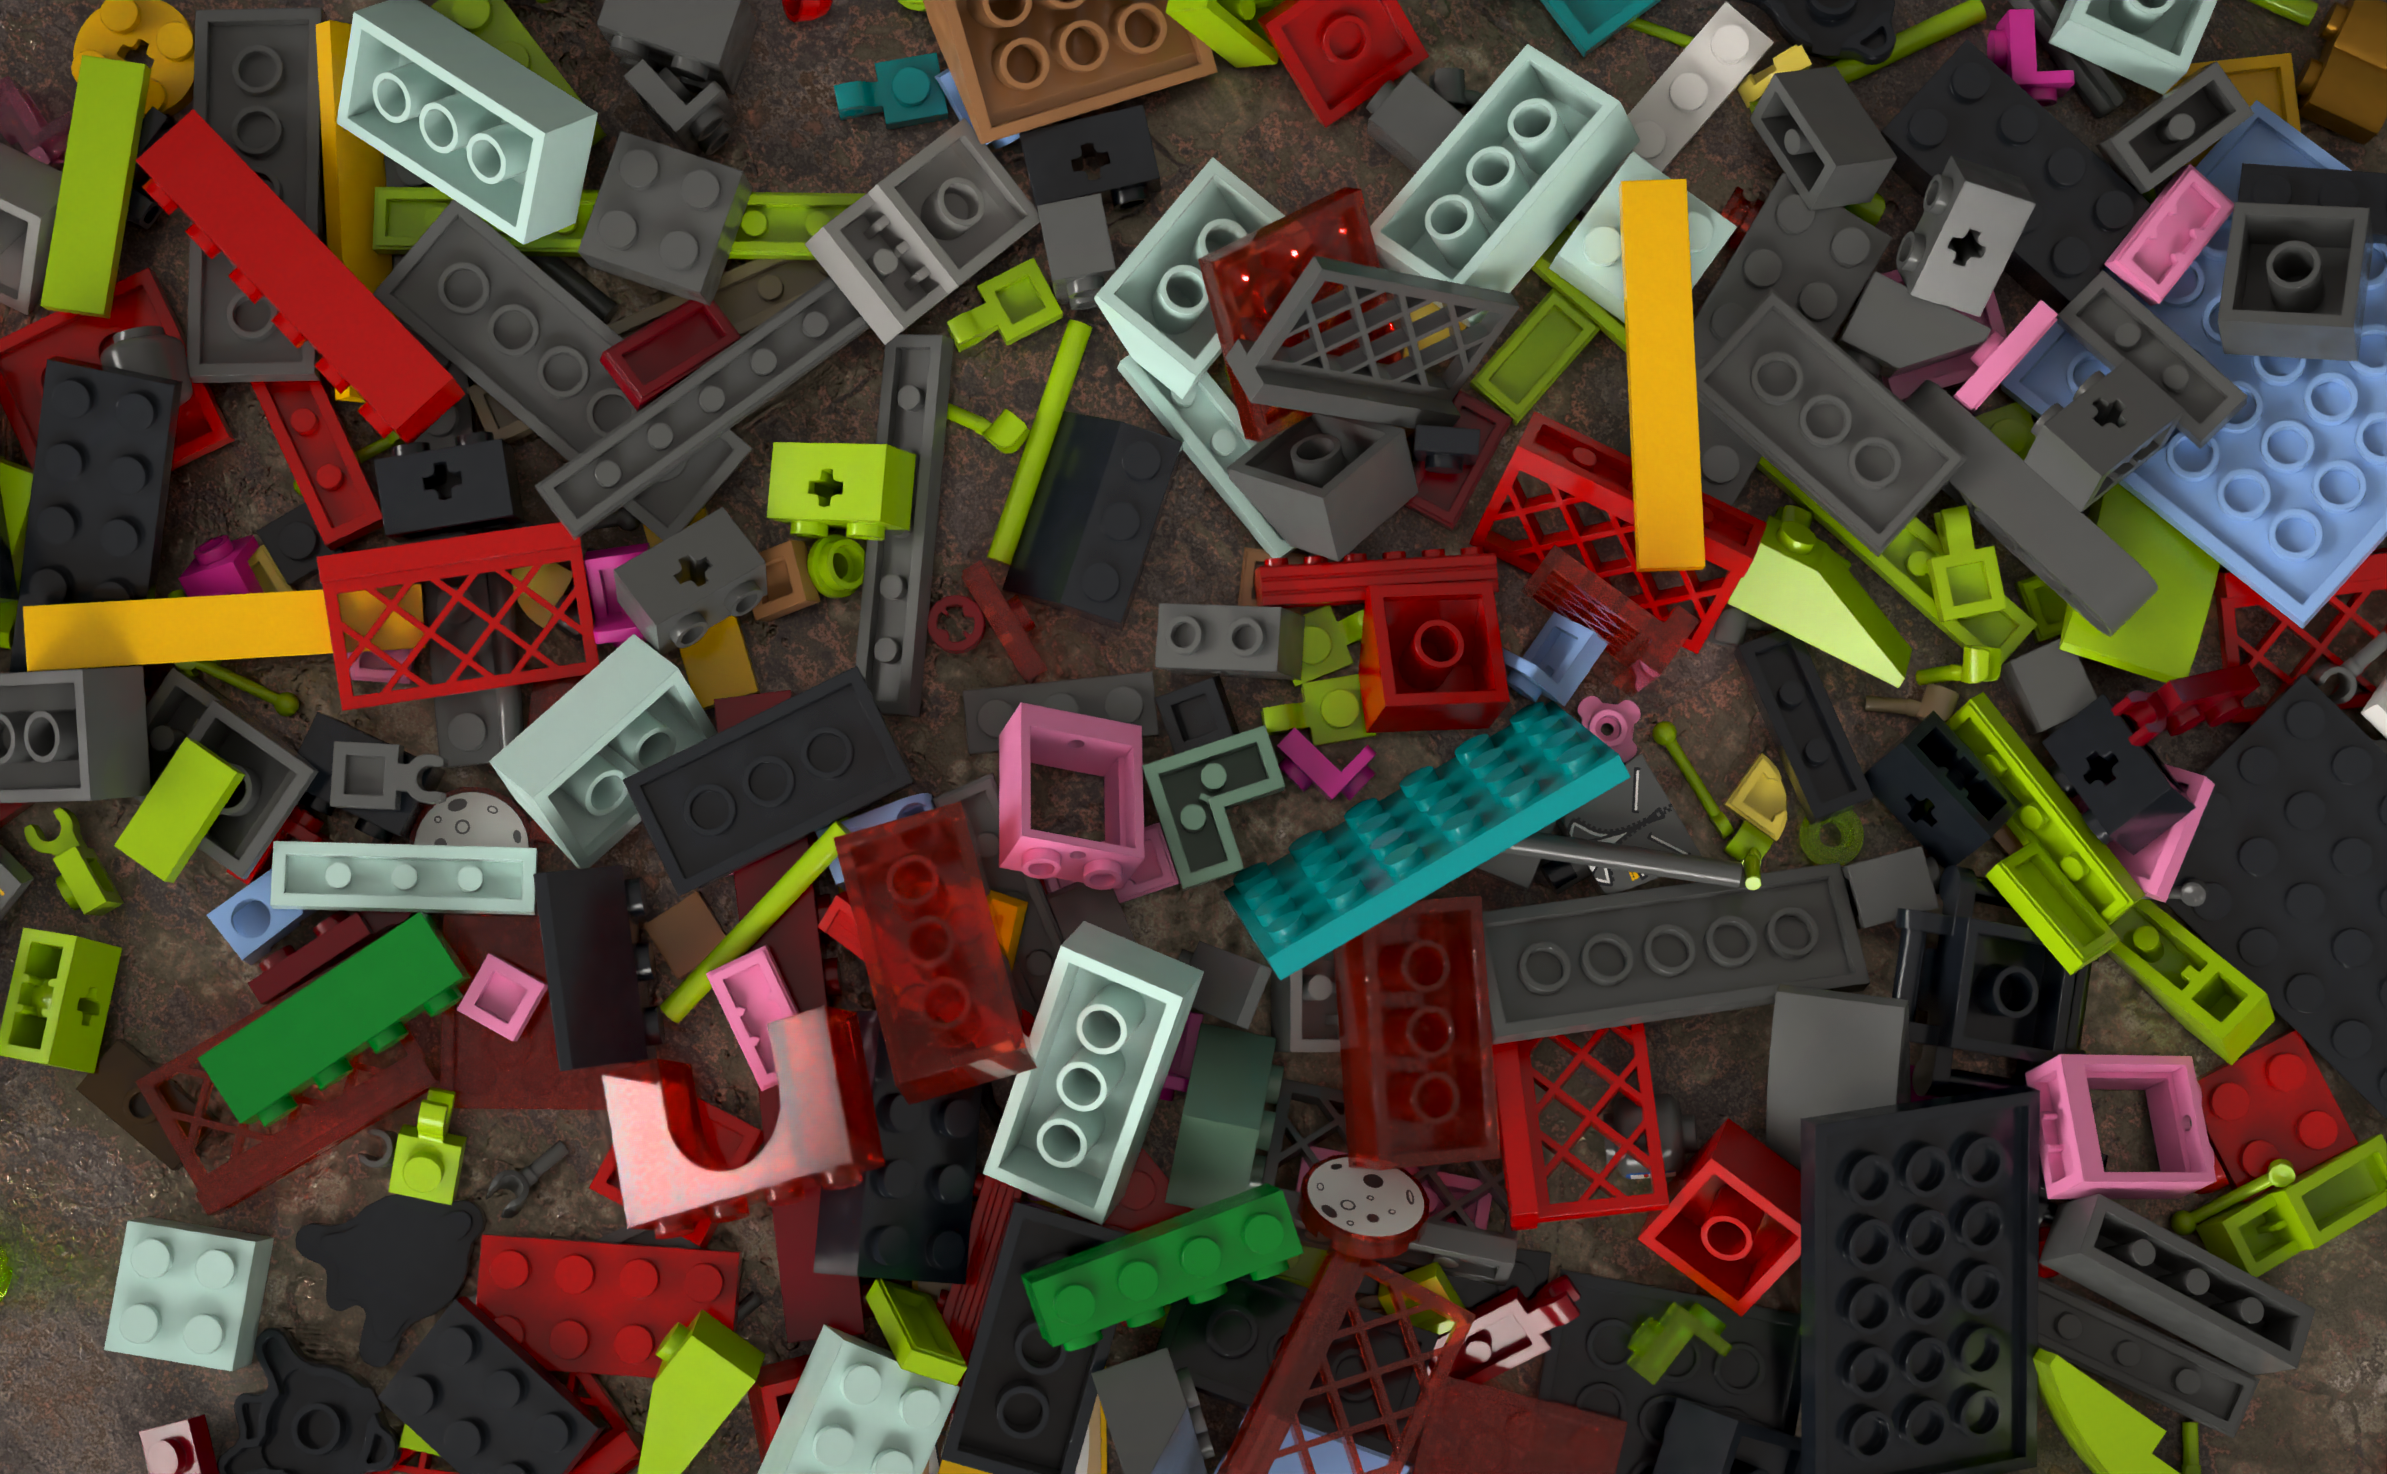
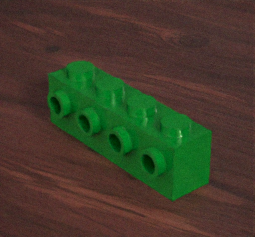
M419 912L197 1059L240 1124H254L260 1120L264 1127H268L294 1111L298 1104L293 1097L314 1083L322 1091L350 1074L354 1068L349 1060L367 1048L371 1047L374 1053L378 1054L407 1036L409 1032L404 1026L406 1022L425 1010L430 1018L435 1017L459 1002L464 997L459 987L472 980V978L429 914Z
M1265 1183L1021 1274V1278L1042 1338L1052 1347L1063 1344L1065 1351H1075L1102 1340L1101 1329L1126 1320L1128 1328L1156 1321L1166 1315L1163 1306L1188 1297L1190 1304H1198L1217 1298L1228 1291L1226 1282L1249 1273L1252 1281L1278 1275L1290 1268L1287 1259L1304 1252L1283 1190Z

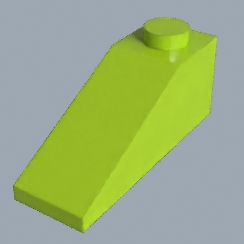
M1769 515L1765 521L1768 524L1755 558L1744 578L1741 577L1727 603L1900 688L1905 679L1912 653V648L1827 543L1817 539L1810 529L1794 521L1783 522Z
M2140 899L2109 925L2120 940L2106 953L2185 1029L2231 1066L2275 1021L2274 1013L2265 991L2151 900Z
M703 1309L688 1327L678 1322L664 1338L655 1353L663 1361L653 1382L638 1474H682L757 1380L765 1354Z

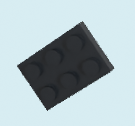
M466 1296L454 1299L378 1396L382 1403L460 1474H569L607 1426L599 1416Z

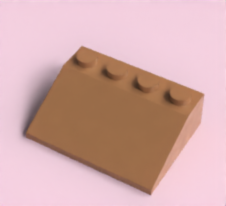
M923 0L929 23L980 144L999 140L1218 72L1212 49L1165 13L1168 0Z

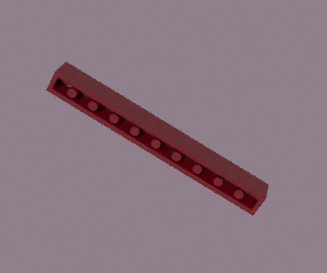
M791 690L714 699L717 732L720 733L796 694ZM816 832L734 872L739 922L818 840ZM818 878L745 953L747 954L766 944L768 945L823 1061L821 1064L764 1091H761L758 1085L787 1343L817 1340L824 1324L849 1335L865 1334L870 1329L869 1318L875 1317L865 1298L876 1280L875 1278L865 1279V1277L813 1273L836 1028L832 997L842 996V978L838 957L827 958L825 932L818 928L819 923L832 903L831 894L820 895Z

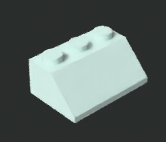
M1212 157L1100 289L1094 300L1132 359L1183 400L1296 264L1312 237Z
M633 634L489 762L514 799L578 869L590 868L642 821L623 779L718 733L679 668Z

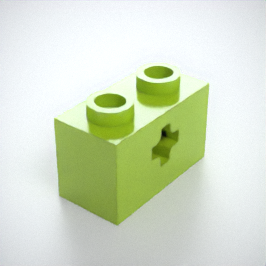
M773 442L767 518L790 525V535L811 539L828 538L829 528L847 529L846 537L873 541L885 540V530L910 531L916 455L888 444Z
M23 927L0 1028V1056L94 1074L122 948L79 936Z

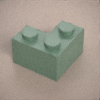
M1265 725L1142 766L1183 891L1244 871V865L1225 810L1282 792L1286 787Z
M1204 1023L1200 1024L1165 1203L1198 1209L1261 1185L1266 1156L1255 1154L1256 1149L1269 1151L1276 1112L1264 1110L1265 1102L1277 1104L1284 1066L1272 1064L1277 1038Z

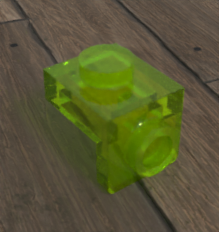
M1673 1302L1659 1321L1649 1317L1633 1335L1627 1348L1634 1352V1354L1627 1361V1364L1655 1385L1693 1334L1717 1353L1726 1357L1732 1346L1722 1339L1720 1335L1727 1326L1697 1302L1694 1303L1689 1311Z

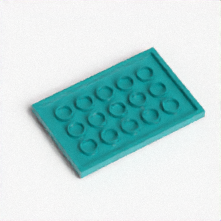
M1553 701L1546 705L1543 702L1530 704L1517 711L1510 718V726L1491 737L1488 734H1481L1462 743L1454 752L1456 757L1435 769L1432 766H1426L1408 774L1399 783L1401 789L1378 801L1377 798H1370L1356 804L1345 813L1344 822L1323 833L1321 830H1315L1299 837L1289 846L1288 850L1290 853L1270 865H1267L1266 862H1260L1244 869L1233 879L1234 885L1223 891L1235 914L1281 981L1629 779L1631 776L1621 757Z

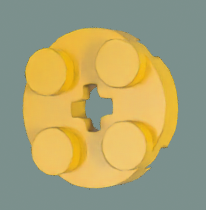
M105 0L101 8L94 11L88 17L77 35L73 50L74 59L71 65L72 75L78 83L82 55L125 61V56L130 49L136 50L140 45H147L146 54L154 62L150 68L151 74L144 117L152 106L164 115L168 114L169 116H173L183 110L192 101L194 93L195 30L191 23L173 6L162 0Z

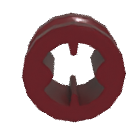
M961 595L946 596L937 601L929 612V634L935 644L945 652L956 655L968 653L975 649L984 638L986 630L985 617L977 603L968 597ZM952 608H963L965 618L974 620V629L971 635L963 631L966 637L965 640L952 642L949 632L939 629L940 619L943 615L949 619L951 616L947 611Z

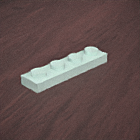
M1130 354L1122 359L1117 367L1118 371L1174 439L1183 442V451L1262 548L1272 558H1284L1296 548L1290 546L1229 479L1227 468L1262 440V438L1206 371L1182 400L1134 361Z
M273 841L270 906L273 909L535 915L536 892L533 874L537 873L538 851L537 848Z

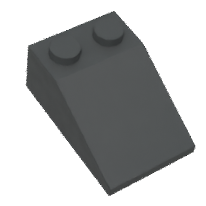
M143 666L0 673V803L94 801L148 795L151 790L150 759L148 753Z

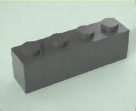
M2101 1194L2058 1204L2039 1259V1263L2253 1376L2297 1369L2316 1310Z

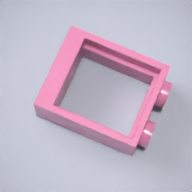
M1021 702L999 734V868L1021 871L1025 875L1036 879L1054 877L1081 882L1097 890L1112 888L1121 890L1145 859L1142 726ZM1031 763L1104 777L1105 843L1031 829Z
M2060 1054L2025 1073L2027 1086L2040 1090L2039 1154L2048 1199H2080L2096 1194H2101L2108 1199H2180L2217 1182L2214 1170V1152L2208 1140L2201 1104L2202 1091L2196 1079L2192 1056ZM2089 1089L2145 1090L2160 1172H2104Z

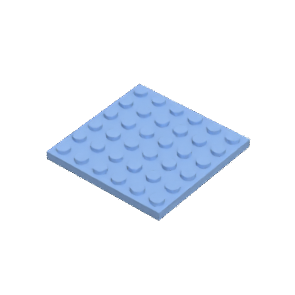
M2258 100L2250 106L2254 114L2223 136L2195 167L2233 203L2238 202L2242 163L2352 171ZM2232 212L2160 304L2150 306L2107 266L2102 270L2247 395V404L2201 449L2175 427L2165 446L2119 482V484L2303 629L2387 536V244L2373 243L2358 361L2224 354L2217 320L2233 216ZM2056 321L2001 382V390L2039 419L2054 404L2059 403L2065 408L2073 402L2076 391L2092 374L2101 371L2106 376L2111 370Z

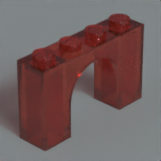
M822 1006L767 1023L780 1095L778 1120L775 1130L764 1149L749 1163L734 1170L721 1163L707 1144L702 1128L690 1063L655 1058L602 1075L627 1228L654 1230L656 1239L681 1237L694 1232L693 1222L709 1217L711 1223H725L743 1219L750 1215L748 1206L766 1201V1206L768 1207L798 1203L806 1199L805 1189L822 1185L823 1190H838L856 1186L863 1182L861 1173L885 1166L857 1012Z

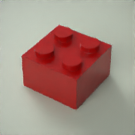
M1728 1118L1684 1166L1683 1171L1668 1183L1669 1208L1666 1210L1649 1211L1637 1238L1742 1317L1801 1256V1172Z

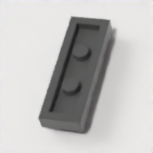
M2101 271L2057 315V323L2111 371L2128 359L2181 405L2185 411L2176 428L2200 449L2247 404V395L2105 271Z
M1153 671L962 691L968 753L970 756L999 753V734L1021 702L1142 726V738L1159 736Z

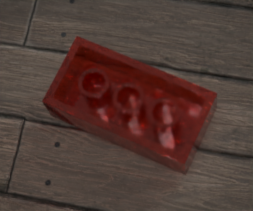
M955 802L835 837L834 842L895 1084L907 1103L911 1105L1037 1068L974 829L962 802Z
M1481 896L1418 900L1333 950L1349 1167L1387 1170L1500 1159Z

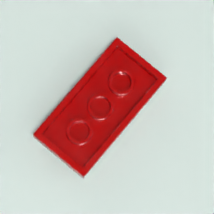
M483 1234L481 1238L476 1306L548 1371L656 1378L663 1360L656 1356L655 1353L664 1338L678 1322L688 1327L703 1309L733 1332H737L743 1251Z

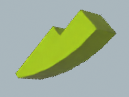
M2382 1134L2373 1135L2358 1142L2352 1148L2299 1174L2290 1186L2284 1188L2274 1187L2245 1203L2238 1202L2196 1226V1230L2207 1251L2257 1278L2301 1251L2320 1247L2387 1206V1143Z

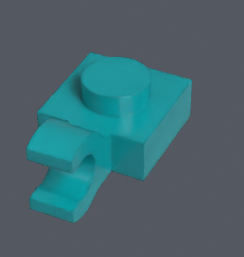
M937 52L875 63L877 82L854 81L834 85L840 120L883 112L886 129L890 130L948 119L945 94L935 78L936 75L940 74Z

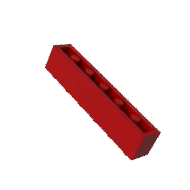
M194 109L135 160L151 178L142 188L169 216L179 208L193 222L185 232L211 260L220 252L236 267L228 275L233 283L254 304L265 297L279 311L270 321L297 349L308 341L322 356L314 364L315 368L340 394L351 386L366 403L357 411L384 439L394 431L407 445L413 443L465 395L453 376Z

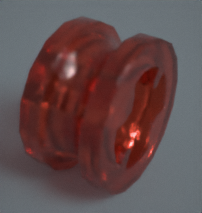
M1739 186L1736 187L1720 214L1737 226L1728 239V247L1733 250L1737 249L1764 204V201L1759 198L1754 201L1747 200L1743 194L1744 189Z

